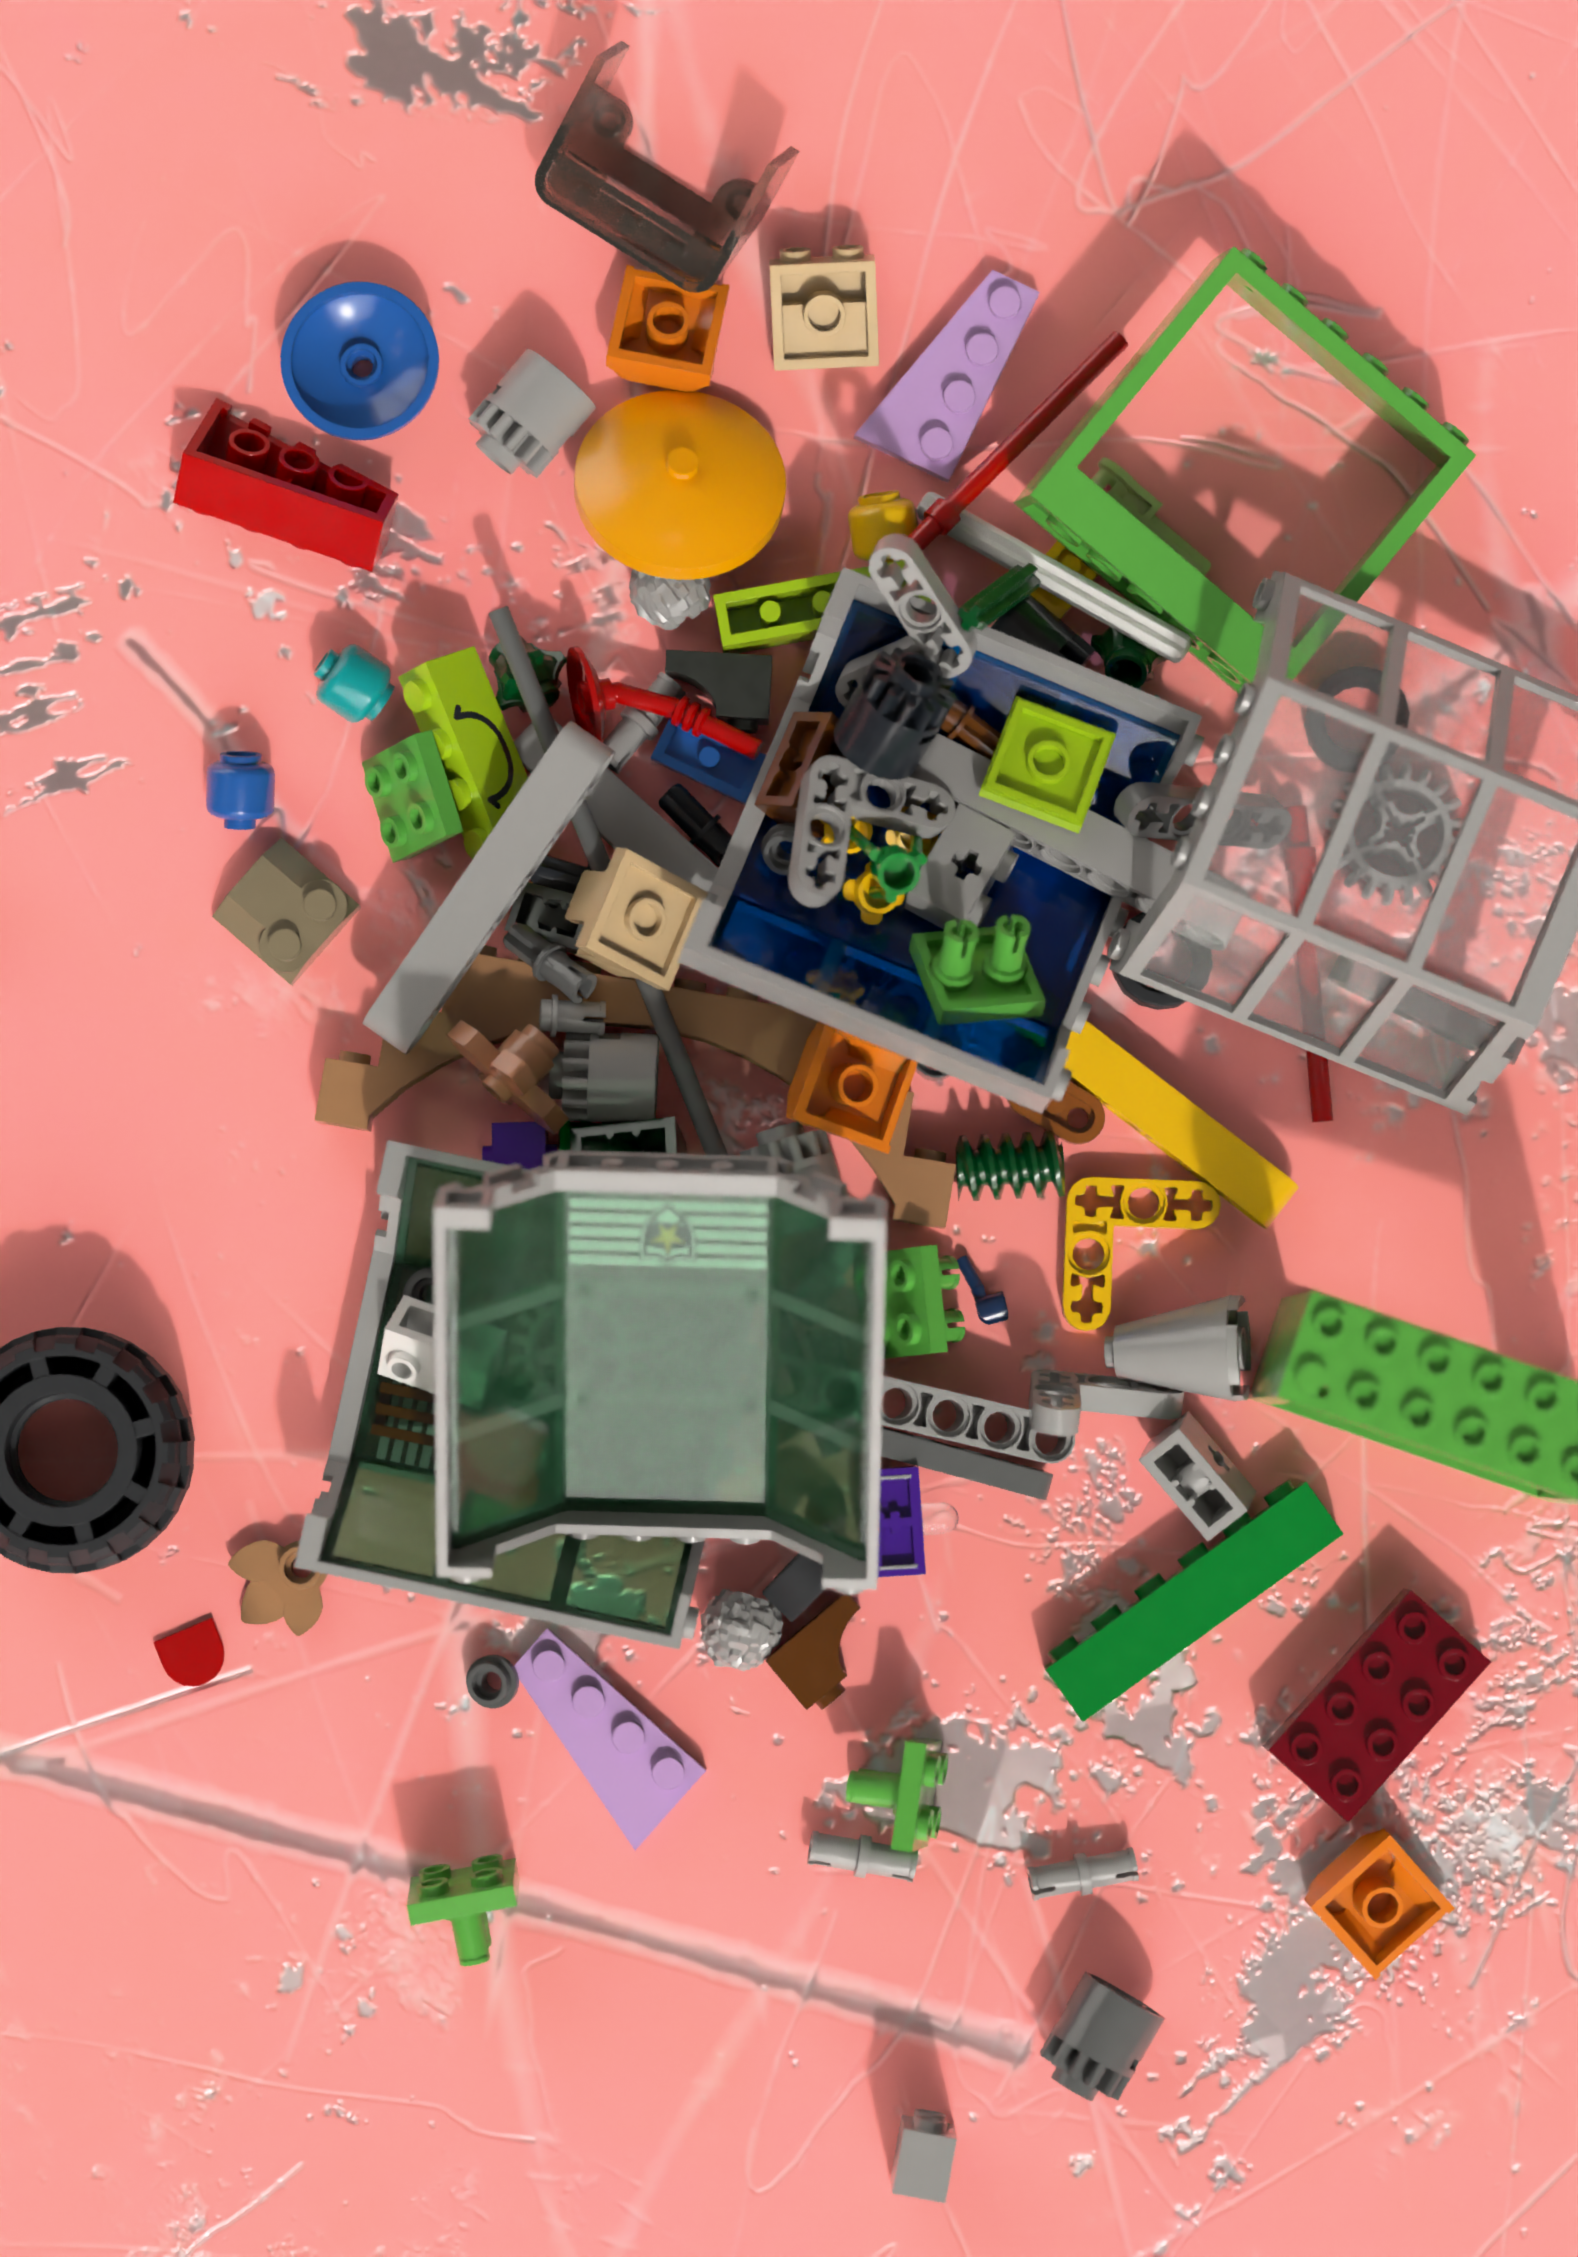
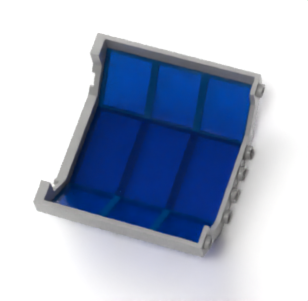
M843 567L823 613L802 670L810 674L811 677L808 679L800 675L714 881L706 899L702 900L686 938L678 963L1034 1111L1043 1113L1051 1098L1059 1102L1061 1101L1073 1071L1064 1068L1070 1050L1066 1049L1070 1033L1073 1031L1080 1034L1088 1018L1092 1004L1083 1000L1090 984L1099 987L1111 959L1102 954L1108 937L1113 938L1118 928H1123L1129 910L1121 907L1122 901L1013 846L1012 852L1019 855L1017 862L1004 883L995 880L987 896L992 898L993 901L978 928L996 926L998 918L1007 915L1009 920L1008 925L1012 915H1019L1028 920L1031 925V932L1027 939L1025 952L1046 1000L1042 1016L939 1026L910 954L909 946L912 934L944 931V929L905 909L907 893L904 902L901 905L895 906L889 912L884 913L880 923L875 925L864 923L861 920L859 908L853 901L846 900L842 893L844 883L849 879L855 880L865 872L866 864L872 861L862 850L847 854L844 881L841 889L825 905L820 907H808L799 903L789 889V875H780L773 872L762 857V840L767 831L777 825V823L756 807L754 803L793 712H832L839 718L845 707L838 701L835 694L836 684L845 665L858 657L909 636L874 580ZM915 596L909 599L911 607L920 614L930 615L937 611L936 605ZM942 623L939 626L941 631L943 630L945 623ZM986 627L982 631L976 628L973 629L977 638L976 652L968 669L950 678L954 683L949 691L953 692L957 699L966 706L973 704L976 707L974 713L997 731L1002 733L1014 699L1018 696L1116 734L1089 810L1124 827L1114 814V805L1116 799L1125 788L1136 782L1172 785L1183 764L1190 767L1194 765L1204 741L1203 736L1196 734L1202 715L990 627ZM945 640L941 646L943 650L953 649L956 654H959L961 650L959 645L950 647ZM854 679L852 686L857 688L859 683ZM940 728L938 734L946 737L947 732ZM955 737L952 739L956 743L968 748ZM872 785L867 787V797L874 806L882 809L890 807V798L883 788ZM924 802L920 807L930 812V804ZM1149 804L1148 808L1151 809V810L1155 813L1156 811H1155V810L1153 809V807ZM872 824L873 832L870 842L879 849L887 846L888 843L885 838L887 828ZM789 841L780 842L782 849L791 854L793 843ZM819 858L817 859L816 866L807 875L814 879V887L820 889L825 884L818 881L817 878L819 864L824 860ZM966 867L961 874L956 873V876L964 880L969 873L974 874V870Z

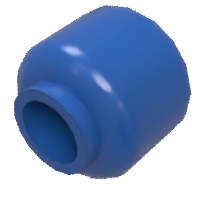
M251 751L221 752L220 760L211 763L207 767L206 808L210 815L224 819V828L233 830L255 829L256 820L263 819L273 813L275 806V772L269 763L262 761L261 753Z

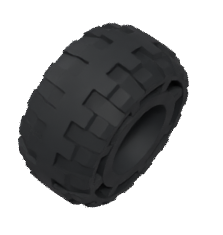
M56 1327L34 1331L11 1340L0 1348V1554L4 1558L24 1567L49 1573L78 1574L105 1569L123 1562L145 1549L168 1527L178 1513L186 1492L190 1487L194 1469L195 1436L192 1418L187 1410L183 1395L171 1375L151 1355L134 1343L112 1333L95 1329ZM63 1399L86 1402L103 1413L115 1432L118 1447L116 1464L108 1481L92 1495L75 1501L52 1499L37 1491L24 1476L18 1456L20 1435L28 1419L41 1407Z

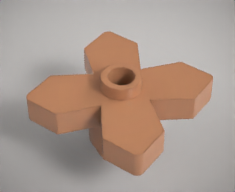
M462 1020L446 1035L455 1048L481 1071L477 1076L481 1079L482 1085L498 1101L503 1104L507 1103L510 1106L515 1102L538 1125L553 1135L569 1120L560 1106L537 1086L554 1067L552 1060L559 1054L558 1048L539 1029L531 1024H527L521 1032L514 1030L498 1049L478 1030Z

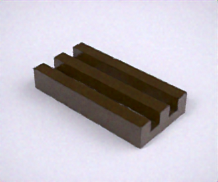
M381 1381L379 1392H381L379 1403H376L375 1423H372L370 1434L436 1447L435 1436L387 1426L389 1416L435 1425V1414L391 1405L393 1395L435 1403V1394L421 1389ZM455 1401V1408L473 1411V1415L486 1411L487 1403L481 1402L476 1409ZM457 1441L456 1452L463 1453L464 1444L462 1441Z

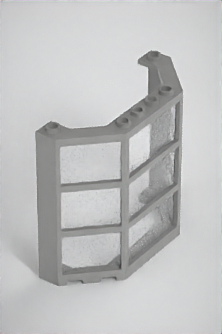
M1273 571L1270 579L1263 578L1252 602V607L1257 609L1253 621L1264 625L1255 677L1252 684L1246 682L1242 686L1235 701L1234 713L1239 714L1231 735L1225 733L1215 749L1212 763L1217 765V769L1210 785H1202L1195 797L1191 814L1196 816L1189 836L1182 835L1174 848L1170 865L1175 867L1171 879L1141 923L1129 919L1125 929L1120 927L1115 932L1107 954L1109 958L1113 959L1109 969L1459 1113L1468 1115L1477 1103V1096L1475 1095L1482 1080L1493 1084L1510 1063L1512 1053L1506 1050L1517 1037L1528 1040L1537 1029L1578 932V696L1292 574Z

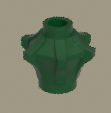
M1110 626L1102 635H1092L1091 646L1096 649L1095 652L1102 658L1106 676L1134 688H1139L1145 682L1154 680L1153 669L1161 662L1168 660Z
M520 635L550 708L560 696L558 689L562 682L558 677L568 660L561 651H546L537 648L532 643H527ZM499 642L489 655V663L494 668L498 685L496 700L502 711L518 706L523 713H526L528 711Z

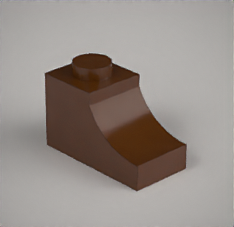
M841 1594L765 1659V1662L806 1710L815 1703L823 1710L846 1690L840 1683L848 1675L840 1665L839 1646L846 1625L861 1608L849 1594Z

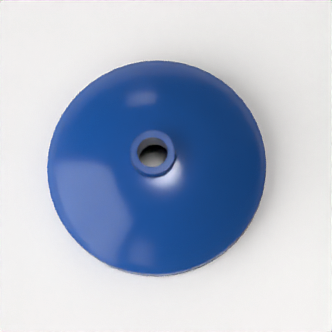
M348 282L335 285L316 294L294 315L285 332L281 347V374L292 403L299 413L316 428L342 439L373 440L393 434L407 426L426 407L434 392L439 374L440 358L438 344L426 316L408 297L395 289L377 283ZM362 360L369 361L373 365L371 373L365 377L354 374V366Z

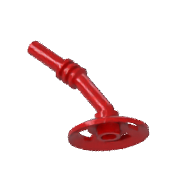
M573 646L568 649L566 657L568 660L566 662L567 683L575 722L601 742L605 730L606 711L615 709L616 703L671 718L672 725L677 727L682 724L681 729L686 732L692 729L693 736L699 737L703 734L753 760L760 754L764 741L712 716V709L705 707L701 710V704L696 701L690 705L691 699L686 696L680 700L628 684L611 682L610 678L599 679L590 659L579 646ZM583 668L585 671V681L583 680Z

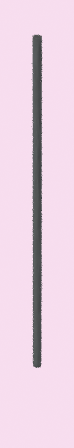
M508 606L490 612L489 617L545 754L558 736L559 731ZM585 799L571 821L591 871L604 872L610 863V858ZM635 978L705 1155H728L663 990L656 989ZM722 1196L725 1202H747L745 1196ZM728 1211L733 1214L753 1216L751 1211ZM749 1239L739 1240L741 1244H748ZM762 1268L760 1281H766V1268ZM783 1306L784 1352L810 1358L790 1308ZM790 1363V1367L792 1369L798 1387L800 1388L802 1384L803 1375L801 1373V1370L797 1367V1365ZM820 1411V1412H822V1413H824V1414H827V1415L833 1417V1414H832V1413ZM817 1432L827 1457L846 1450L845 1444Z

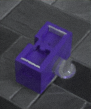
M918 1466L881 1469L878 1578L926 1574L923 1536L948 1534L958 1525L959 1515L951 1504L945 1502L921 1504ZM864 1470V1474H865V1489H866V1470Z

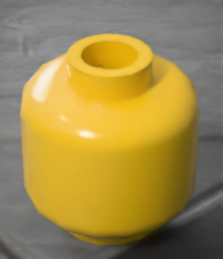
M899 490L881 491L859 496V505L853 507L848 513L853 553L858 559L864 561L870 560L878 541L884 536L900 534L907 537L918 526L914 503L909 499L901 498ZM888 555L885 562H894V560Z

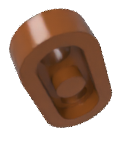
M1037 1064L1021 1066L1013 1073L1032 1080ZM1070 1081L1061 1101L1059 1102L1051 1098L1043 1113L1007 1099L1011 1109L1018 1115L1046 1131H1052L1054 1136L1069 1144L1082 1145L1091 1142L1100 1134L1105 1124V1111L1098 1098ZM1081 1109L1086 1113L1088 1121L1083 1128H1074L1069 1124L1068 1114L1071 1110Z

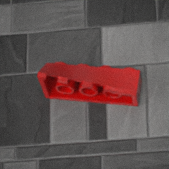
M216 397L182 454L173 503L192 509L200 515L212 516L238 525L249 532L261 533L287 542L298 549L310 550L333 558L347 566L359 567L372 572L388 544L399 494L342 463L330 467L320 462L316 455L317 450L300 441L294 446L284 443L271 436L272 426L255 417L249 423L231 414L232 405Z

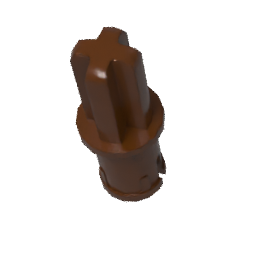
M956 699L941 726L947 732L946 737L951 740L955 737L972 751L992 760L1001 733L974 713L976 707L973 704L966 706Z

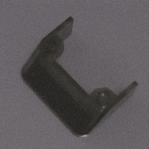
M621 40L595 57L536 171L535 188L541 200L548 206L681 289L692 293L704 292L721 279L761 223L800 151L790 146L767 164L757 184L745 178L731 179L718 189L711 202L707 201L624 149L633 130V115L623 100L607 91L630 48L629 44Z

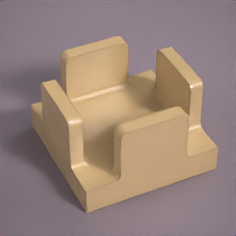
M616 847L610 863L604 872L585 870L582 873L566 911L565 919L576 924H584L575 944L579 948L576 955L613 975L636 978L656 989L669 991L680 966L678 960L702 900L706 899L708 892L627 848Z

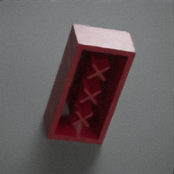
M1403 1588L1267 1740L1263 1747L1341 1818L1349 1823L1489 1666L1491 1661L1410 1589Z

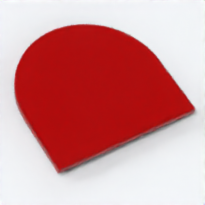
M213 1618L153 1642L167 1675L175 1682L184 1686L195 1687L210 1682L218 1675L224 1663V1646Z

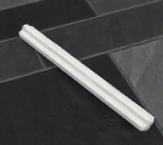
M927 492L916 509L919 519L921 521L925 519L923 513L938 498H945L935 492ZM965 509L959 514L961 521L947 534L1008 570L1016 565L1022 567L1028 563L1035 565L1038 568L1035 576L1041 581L1040 588L1173 663L1181 662L1189 651L1191 641L1188 634Z

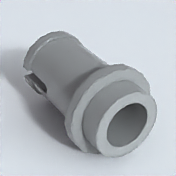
M552 994L551 999H541L539 1030L549 1031L550 1037H556V1032L604 1035V1019L583 1017L606 1018V1002L582 1001L581 1003H574L570 1000H558V995Z

